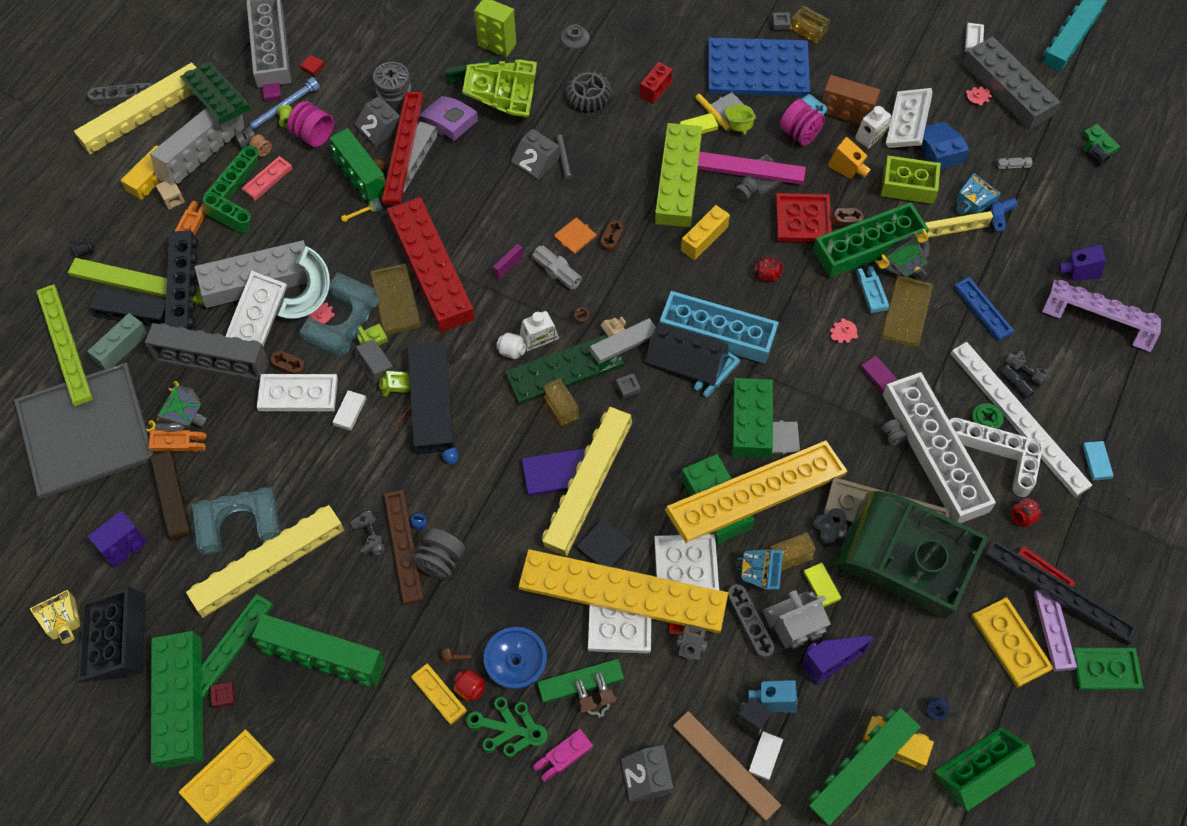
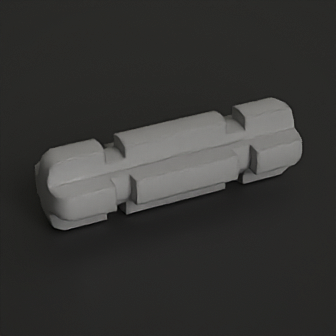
M1000 158L998 159L997 166L999 169H1006V167L1008 169L1022 168V166L1023 168H1030L1032 166V158H1008V160Z

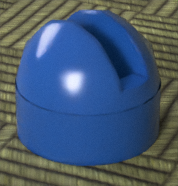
M451 448L444 451L442 457L446 463L454 464L458 460V452L456 448Z
M416 513L411 518V525L415 530H423L427 526V519L423 514Z

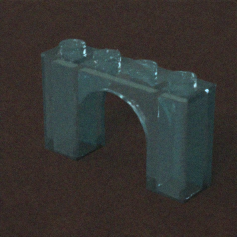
M337 272L329 285V290L332 296L346 301L353 306L351 316L347 321L337 326L325 325L308 317L299 333L304 341L342 358L343 354L348 352L353 338L359 334L358 327L368 320L369 313L377 305L379 297L376 289Z
M260 488L253 492H241L230 497L221 496L215 500H202L197 504H192L196 543L201 555L222 551L220 538L221 523L229 514L236 511H248L255 515L258 536L262 542L274 539L281 533L276 495L272 488Z

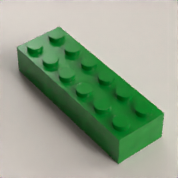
M910 202L816 238L813 251L831 278L883 258L881 255L912 233L917 232L919 235L923 233L922 229H925L928 234L929 228Z
M265 614L261 615L252 635L256 646L261 650L260 652L267 656L274 654L280 656L281 660L289 663L293 660L299 662V665L304 668L311 669V667H315L323 674L330 675L334 673L342 680L350 681L352 679L358 681L359 685L368 688L370 685L377 686L385 666L383 657L378 650Z
M193 631L152 638L151 763L161 769L203 762L202 638Z
M901 708L896 711L894 709L890 710L882 718L885 723L881 727L879 725L875 726L867 735L870 739L866 743L864 741L860 742L853 750L855 755L851 759L849 757L845 758L838 766L840 771L836 775L831 773L823 782L825 787L821 791L815 790L808 798L810 803L807 806L827 825L830 826L920 729L921 726Z

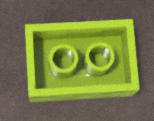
M482 0L474 10L478 46L507 58L516 45L514 9L493 0Z
M887 156L883 171L881 196L934 204L938 193L941 163Z

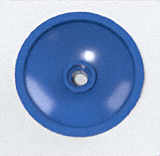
M509 627L497 632L489 640L484 651V665L489 677L498 685L508 689H521L530 686L543 674L547 663L546 648L541 638L533 631L522 627ZM517 659L520 661V663L518 665H514L512 663L513 660Z

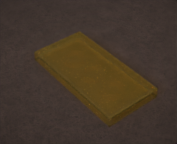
M401 264L371 271L385 335L421 327L407 265Z
M897 276L882 334L883 339L914 347L919 346L933 284Z

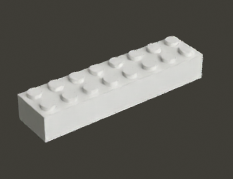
M920 372L887 384L883 397L894 417L899 419L902 425L901 429L907 434L909 444L944 507L951 510L950 518L956 522L963 523L989 513L996 502L923 374Z

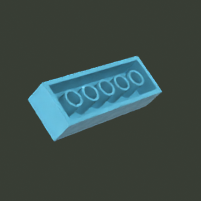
M673 291L670 292L660 319L661 324L727 343L731 354L764 364L767 362L778 326L777 321Z

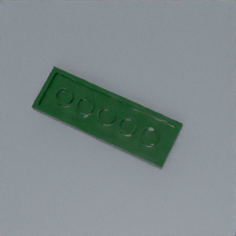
M211 62L203 63L200 67L188 70L180 76L186 87L220 125L251 110L250 104Z
M606 334L505 371V375L518 404L521 405L622 368L624 363L620 355H617L599 364L589 351L591 345L608 338L609 336Z

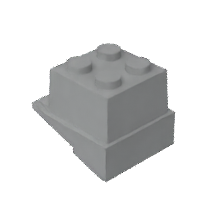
M795 590L789 593L790 599L762 610L770 629L774 627L785 649L789 647L796 649L804 645V642L808 639L811 641L817 640L822 637V634L827 632L826 628L830 625V621L822 605V602L826 600L825 596L814 595L813 592L808 591L798 595Z

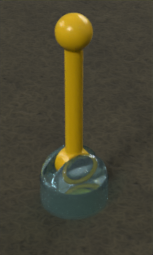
M376 197L369 202L368 207L347 216L343 215L341 220L347 222L349 218L368 210L380 212L383 210L379 198Z

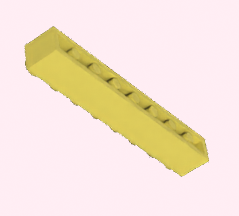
M193 63L186 65L76 129L74 133L78 141L89 154H92L183 99H186L193 93L182 82L180 76L196 67Z
M609 407L607 413L604 412L602 415L601 425L599 429L594 431L593 442L586 447L585 458L583 462L580 461L576 468L577 474L575 478L570 479L568 484L569 490L566 495L561 497L559 502L560 508L558 512L553 513L551 518L552 524L549 530L546 529L543 533L542 540L546 549L567 557L632 425L630 414Z
M329 505L319 508L315 514L301 519L297 525L283 530L279 536L265 541L261 547L247 552L244 557L229 563L220 572H215L205 581L194 584L186 593L201 617L204 618L344 531L343 526Z

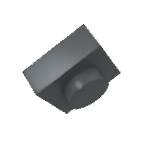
M789 12L773 13L774 30L790 29Z
M634 373L616 379L617 387L623 398L641 392Z

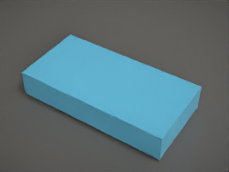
M1104 441L1084 443L1082 446L1092 480L1112 479L1114 475Z

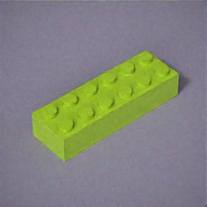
M667 124L655 224L691 228L702 126Z

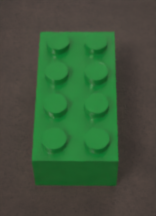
M348 128L331 136L330 149L334 154L332 158L337 166H341L344 176L350 178L353 188L359 190L362 200H366L369 204H375L382 200L386 184L384 174Z
M734 378L732 389V457L770 459L773 450V380Z
M718 454L682 469L681 480L690 496H693L729 481L731 477ZM751 515L711 534H715V541L718 545L753 529L755 519Z

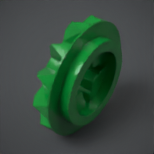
M980 404L972 413V421L977 424L999 429L1003 424V414L993 404ZM992 415L990 421H983L985 416L988 417Z

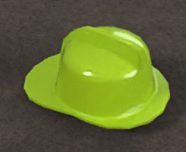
M737 104L729 106L725 110V115L730 122L732 130L746 135L747 130L753 127L756 115L749 106Z

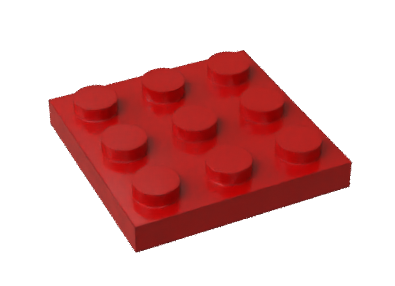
M776 193L777 241L815 242L816 238L832 232L829 194Z

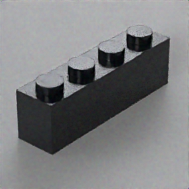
M97 289L89 307L96 318L121 321L130 313L145 326H152L153 323L165 324L166 300L163 298L155 299L145 295L136 296L127 292L118 293L108 289Z

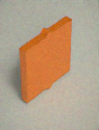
M578 218L573 219L554 235V238L562 244V247H566L574 255L597 237V234Z

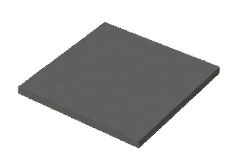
M127 362L87 375L86 378L94 400L78 406L73 405L66 383L14 399L39 499L151 461V456L154 455V452L148 449L149 435L146 431V424Z

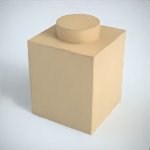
M164 181L156 185L168 209H172L185 202L175 183L171 186Z

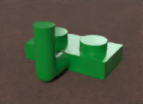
M1098 124L1088 128L1082 134L1087 140L1083 148L1084 152H1088L1096 143L1105 152H1110L1111 155L1120 148Z

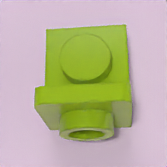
M380 324L363 330L361 326L358 327L359 334L357 338L360 344L373 339L378 345L388 341Z
M386 371L379 382L383 396H388L390 391L408 393L410 391L409 374L407 372Z

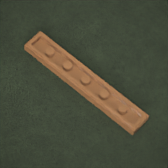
M689 711L673 725V728L765 822L781 807V804Z

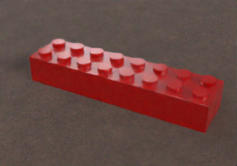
M421 197L388 208L390 223L440 333L475 320L473 307Z

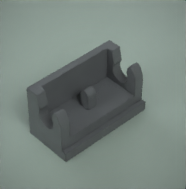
M374 339L356 346V360L373 385L377 384L383 378L385 372L392 370L393 366Z

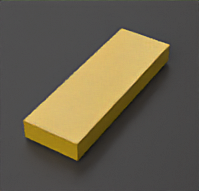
M428 663L411 676V679L450 725L467 712L465 707Z

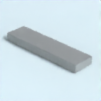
M647 319L591 345L589 351L600 364L650 340L656 326L650 319Z

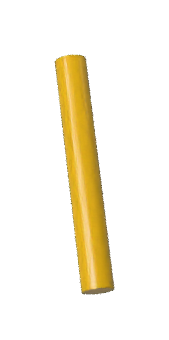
M697 94L695 99L709 114H713L715 120L727 132L730 131V124L701 94Z

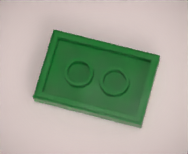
M1136 648L1072 649L1077 666L1075 668L1078 691L1143 689Z

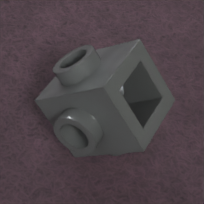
M686 624L683 635L679 634L676 647H680L679 655L688 660H699L700 654L705 653L708 641L704 640L706 629Z

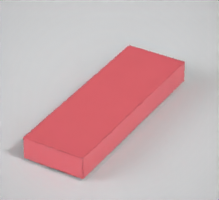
M279 156L241 188L243 193L256 201L293 169L292 165Z

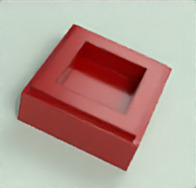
M310 55L300 66L302 70L315 76L325 65L322 60Z

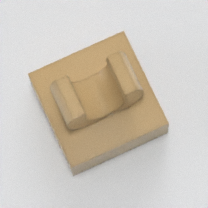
M620 317L619 320L616 318L604 320L601 327L610 337L625 330L626 321L623 317Z

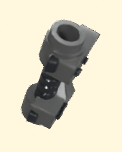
M1020 351L1017 355L1011 353L1005 363L1009 364L1014 370L1019 369L1032 377L1034 383L1041 386L1047 378L1050 368H1037L1033 370L1024 364L1026 360L1023 351Z
M366 511L353 519L350 524L353 529L364 527L367 529L369 536L365 544L360 548V552L367 554L371 551L375 556L380 555L384 552L383 544L385 541L382 536L376 534L373 525L376 521V514L372 511Z

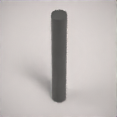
M557 135L556 141L557 145H559L564 177L566 180H569L572 177L563 136Z

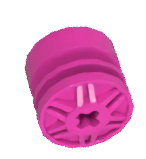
M798 99L790 105L782 116L779 128L787 135H793V139L798 141L799 144L806 146L819 134L825 123V116L819 113L818 110L812 109L811 105L804 100Z
M303 101L295 106L287 122V128L290 133L313 147L323 145L331 135L334 127L333 117L325 111L319 110L318 107L308 101Z

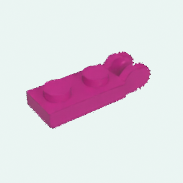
M579 729L547 753L546 757L538 761L533 768L535 771H538L549 762L552 764L553 768L546 771L541 777L546 782L593 748V745L581 729Z

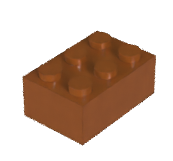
M831 75L822 103L827 107L825 114L861 125L863 118L876 107L880 89Z

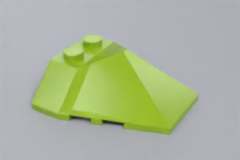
M515 60L514 63L501 61L499 64L489 65V63L467 65L462 94L510 115L529 117L537 62Z

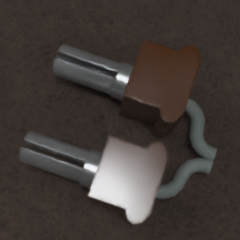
M597 673L595 675L600 692H597L600 699L598 703L607 705L602 709L601 714L597 711H590L595 709L597 704L593 702L592 696L586 693L583 681L579 680L578 682L577 680L575 683L580 695V699H577L580 706L579 711L583 713L588 712L590 715H598V717L604 716V712L609 709L610 703L615 702L617 697L614 696L612 689L607 688L603 674L599 673L598 675Z

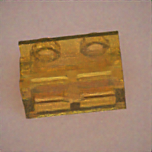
M802 5L796 14L792 16L790 29L818 43L828 32L830 20Z
M560 378L543 386L547 394L544 398L562 426L579 418V407Z
M807 532L772 545L770 550H783L782 571L813 559V553L816 551V548Z

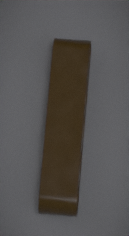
M171 450L152 455L151 461L169 537L173 541L192 535L174 455Z

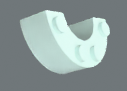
M307 246L302 247L296 262L303 267L307 274V287L298 297L290 299L283 297L276 313L278 316L299 318L309 315L320 307L328 294L330 279L327 266L319 254Z

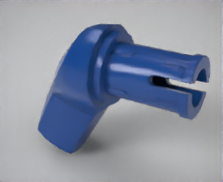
M1010 198L1003 202L995 201L991 205L990 211L993 215L991 223L996 231L1005 230L1006 221L1004 214L1011 209L1017 208L1018 205L1015 198Z

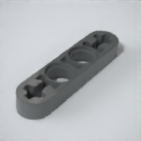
M139 83L92 88L88 92V98L94 105L123 103L153 84ZM129 91H135L132 95H126ZM118 93L116 96L110 97V94Z
M741 585L731 586L728 590V601L755 654L760 659L770 658L774 652V644L748 593ZM734 591L741 593L740 600L742 603L740 605L736 596L733 597ZM748 608L752 615L747 618L743 617L740 610ZM752 626H757L760 628L761 633L755 636L750 633L749 629ZM760 639H762V644L764 647H769L767 653H765V651H760Z

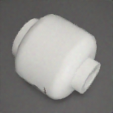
M505 333L499 337L497 349L500 355L517 359L525 353L526 344H524L523 337L512 333Z

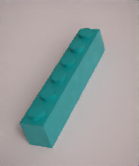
M1080 0L1079 6L1076 5L1072 12L1073 16H1068L1065 22L1066 26L1060 28L1057 34L1059 36L1053 38L1050 44L1051 48L1047 47L1045 50L1043 64L1061 72L1102 12L1107 0Z

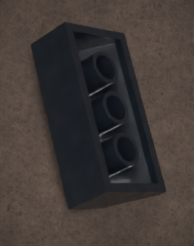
M658 323L650 339L645 364L715 386L729 358L728 344Z

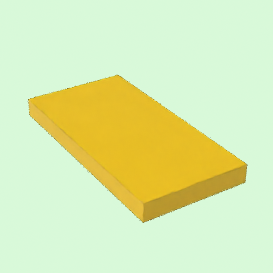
M1007 597L971 615V618L1016 688L1054 669Z
M245 729L189 781L179 793L202 819L209 824L275 760Z

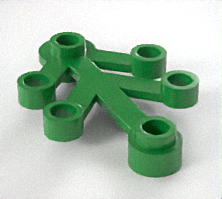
M503 697L497 698L494 704L496 710L501 712L506 723L483 718L482 714L476 711L471 712L466 718L467 725L471 730L476 731L485 727L504 732L493 739L487 738L484 740L483 748L488 753L495 751L496 747L516 735L524 738L515 744L508 743L504 746V754L508 758H513L517 752L529 745L541 746L547 740L546 729L541 725H535L528 713V706L524 702L516 704L515 712L518 716L522 717L527 728L518 726L507 707V700ZM503 701L505 703L504 707H498V702ZM521 706L525 707V711L522 713L518 712V708ZM472 717H478V722L472 723ZM534 732L541 734L539 738H534L532 735ZM488 742L494 744L491 749L486 748ZM509 747L514 748L512 754L506 752Z

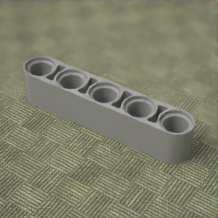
M420 122L417 125L403 193L406 191L435 141L438 127L424 122Z

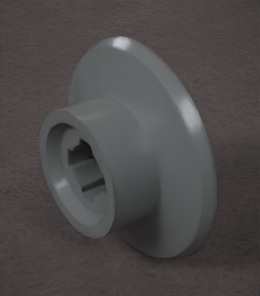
M573 24L563 30L560 39L566 47L578 49L587 45L590 36L586 29L580 25Z

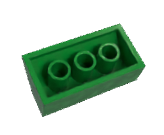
M1000 727L935 770L934 773L953 801L966 811H969L1036 764L1030 746Z

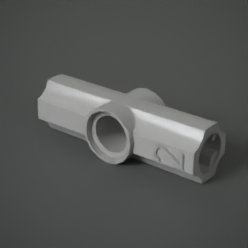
M539 246L535 249V252L532 254L533 259L545 268V271L552 279L560 280L570 290L576 289L579 286L582 277L569 267V264L562 256H555L544 246Z

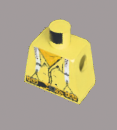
M68 590L30 608L46 634L52 639L60 637L62 644H67L74 640L72 631L80 627V620L75 597Z

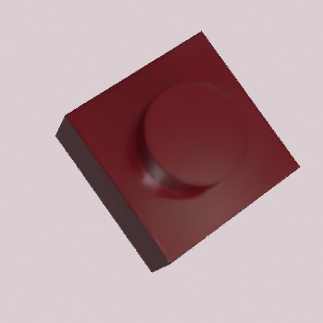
M232 682L211 685V703L213 708L235 705L234 684Z

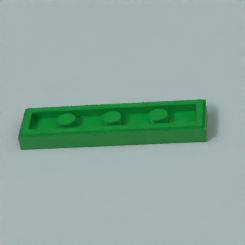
M618 659L539 681L538 687L543 704L579 694L575 683L577 680L578 682L579 680L583 681L586 691L599 688L595 677L597 673L598 675L599 673L603 674L606 686L624 681Z

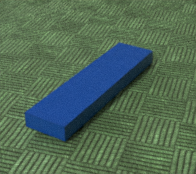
M970 277L954 285L955 291L998 342L1014 333L1013 328Z

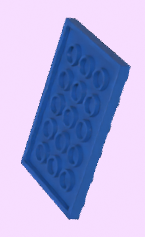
M709 38L708 94H730L731 92L743 95L806 96L810 94L808 40Z

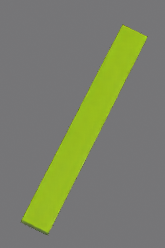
M79 258L74 259L68 271V274L73 277L166 298L167 278ZM196 285L195 304L205 306L200 286Z
M53 284L37 290L73 405L78 406L94 400L56 286Z

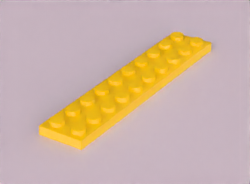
M824 441L668 505L665 511L684 542L688 543L831 482L834 477L840 478L848 471L828 442Z
M528 550L519 583V590L685 626L687 624L719 634L728 592L534 550Z

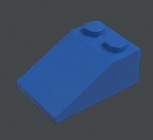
M945 121L925 126L920 147L927 161L941 163L940 169L965 163L969 148L958 132Z

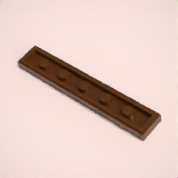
M404 490L385 493L384 497L403 604L409 605L423 602L424 597L419 570L411 560L415 554Z

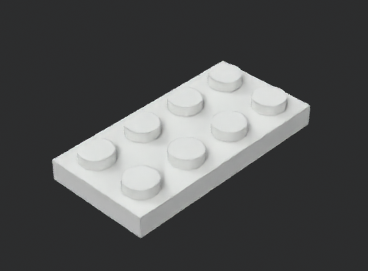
M931 88L897 92L886 141L887 148L922 145L933 93Z
M251 271L225 337H238L246 341L255 340L264 346L288 285Z
M261 374L257 409L258 411H335L337 374Z

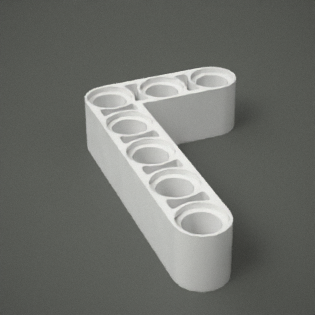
M959 418L949 420L952 427L957 430L956 434L964 446L1018 460L1013 491L1019 497L1029 495L1036 484L1042 454V445L1039 441Z

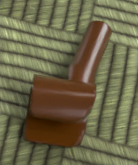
M451 648L442 650L441 656L446 664L452 663L455 660H471V655H453Z

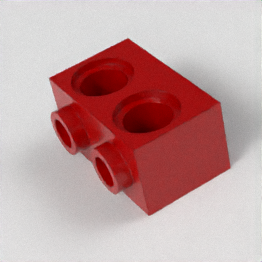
M658 62L640 83L639 97L654 104L672 83L673 69Z

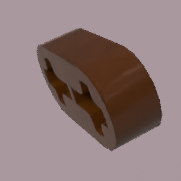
M838 208L830 217L831 222L838 227H847L862 221L864 218L863 213L857 208Z
M615 220L608 224L601 238V248L603 251L613 252L617 248L624 229L620 221Z
M277 351L271 356V363L276 370L286 374L305 373L306 368L302 359L283 351Z

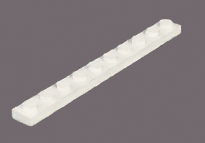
M966 342L952 350L951 355L992 403L1001 410L1002 414L1021 436L1035 439L1041 443V459L1070 493L1076 498L1092 486L1088 479L974 349Z

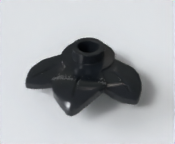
M833 508L827 514L818 515L812 523V528L821 530L820 539L824 546L834 543L837 539L843 543L850 526L846 523L847 517L845 512L839 508ZM839 515L840 520L838 522H834L833 516Z

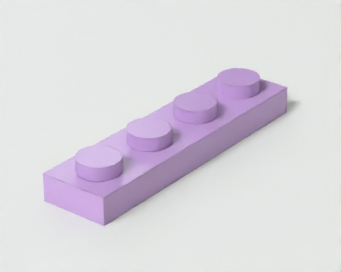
M1035 590L1034 597L1054 672L1074 670L1077 666L1061 606L1056 601Z

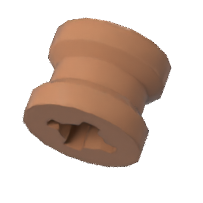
M259 134L254 136L249 143L250 146L258 149L260 157L266 156L272 149V144Z

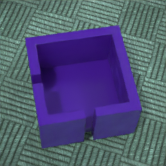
M120 511L88 535V538L113 568L124 563L129 557L128 554L138 552L147 543L123 511Z

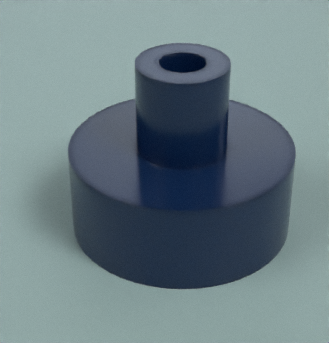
M934 697L928 701L927 713L931 718L942 720L948 716L949 704L945 699Z

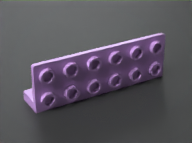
M1063 280L1053 281L1050 295L1042 311L1061 318L1067 303L1138 328L1139 331L1132 345L1151 352L1161 332V319L1156 314L1144 313L1139 308L1125 306L1118 300L1111 301L1101 294H1092L1082 287H1073Z

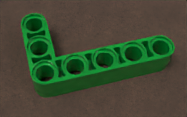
M250 145L244 147L203 196L204 213L240 233H245L250 229L251 215L247 210L230 202L229 199L258 165V149Z

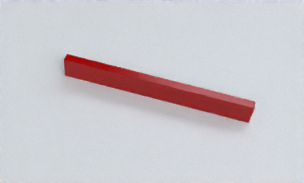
M422 92L405 93L382 197L383 204H401L424 97Z

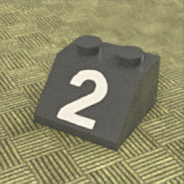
M378 96L365 104L354 125L376 147L397 133L400 116Z
M531 129L521 139L511 163L536 180H539L560 159L559 145Z
M664 745L642 749L621 758L629 802L672 794L673 784Z

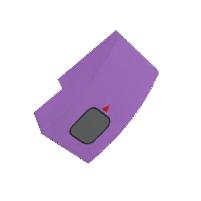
M441 96L419 115L421 121L438 127V133L441 136L445 134L453 141L478 121L477 112L474 109L446 96Z

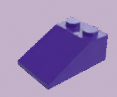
M871 636L827 640L820 644L814 643L806 649L807 653L803 656L804 660L801 665L813 682L818 685L864 654L873 638Z

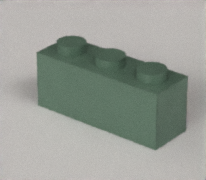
M129 313L87 352L94 363L105 370L114 367L148 333L142 322Z

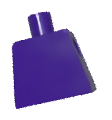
M1102 245L1071 252L1069 261L1059 263L1060 273L1069 272L1073 281L1101 279L1106 262Z

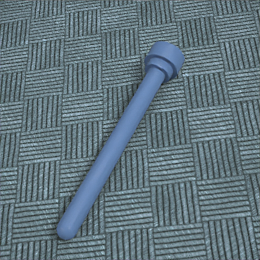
M311 77L306 81L303 88L250 123V127L255 129L276 115L279 106L290 105L308 92H316L320 89L318 82Z

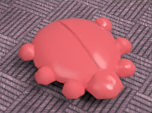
M973 87V90L966 91L968 99L980 106L984 102H989L988 98L992 97L989 94L990 90L979 87V89Z
M328 303L321 304L318 309L309 314V317L312 319L310 323L319 325L327 323L331 317L335 316L331 311L333 309L332 306L327 307Z
M844 318L841 319V322L834 323L835 329H830L833 333L831 339L834 341L838 340L839 343H843V340L849 343L850 339L858 338L856 325Z

